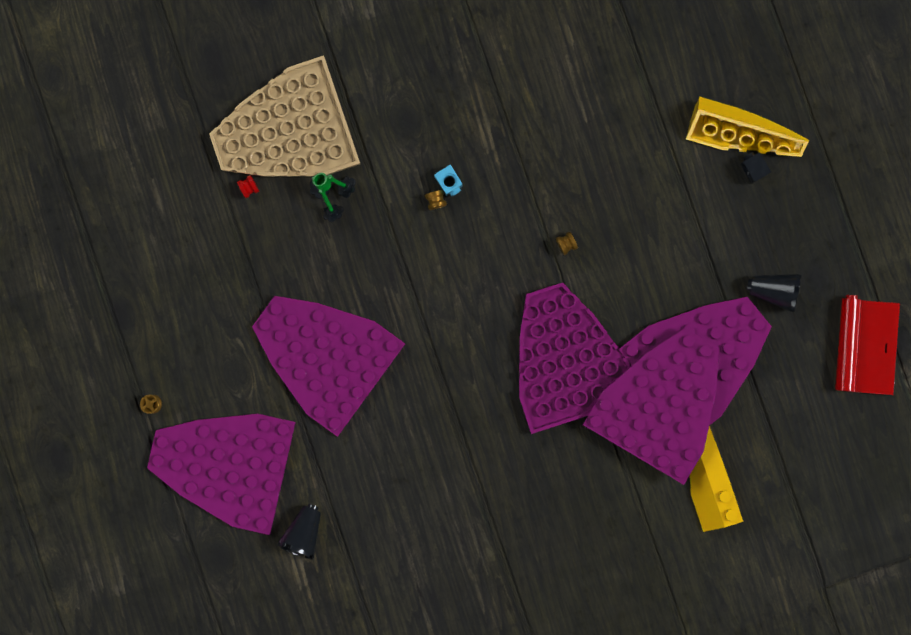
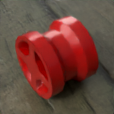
M251 175L247 176L243 181H237L245 198L250 197L252 193L260 192Z

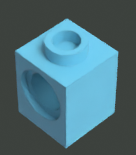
M451 165L434 174L435 179L446 196L449 194L454 196L461 191L460 188L463 184ZM448 177L455 180V184L451 187H447L444 184V180Z

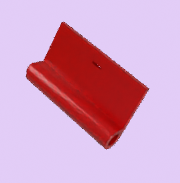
M846 295V298H842L835 390L893 395L900 303L863 301L858 299L857 295Z

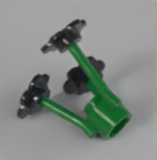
M317 173L310 182V193L318 199H324L327 208L324 209L323 218L329 222H334L342 217L341 213H343L344 208L336 204L331 205L327 197L330 192L331 182L338 185L339 195L348 198L355 191L356 180L346 176L344 180L339 181L332 175L326 176L324 173Z

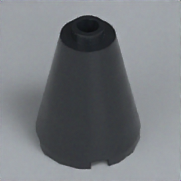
M802 275L753 276V279L748 281L747 290H750V295L787 311L795 312Z
M312 504L303 506L278 541L277 546L297 556L305 555L306 559L313 560L321 512L318 511L319 507Z

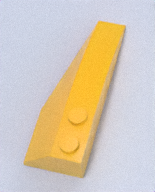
M700 96L694 108L686 135V140L720 150L739 149V152L753 150L762 154L776 152L777 155L802 157L809 142L805 137L766 118Z
M709 426L704 452L689 475L691 497L703 532L743 522L724 463Z

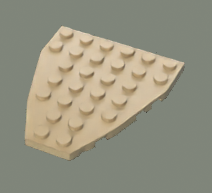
M324 55L286 68L283 73L270 80L267 85L242 101L228 117L221 121L218 127L209 133L222 171L263 177L315 176L317 173H324L327 176L360 165Z

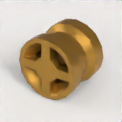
M443 190L425 195L429 201V210L447 205L443 199Z
M571 232L566 233L564 237L559 236L556 238L563 255L568 254L570 250L578 249Z
M146 395L140 401L141 410L147 414L157 413L161 410L162 401L157 395Z

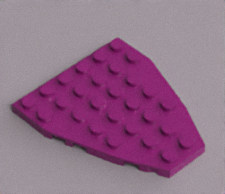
M564 283L526 294L519 344V399L530 433L533 434L588 416L601 393L631 367L627 358L618 350V346L607 334V331L595 315Z
M279 296L273 297L252 326L271 365L305 413L337 437L405 345L404 342L373 320L319 303Z
M744 297L705 305L649 325L618 350L627 358L630 366H633L650 350L685 328L719 347L717 390L710 426L723 415L752 370L772 326L750 299Z
M686 328L646 353L601 393L583 425L684 485L704 452L717 390L719 347Z
M250 414L195 420L155 431L147 468L179 495L230 526L270 535L296 422L263 414Z

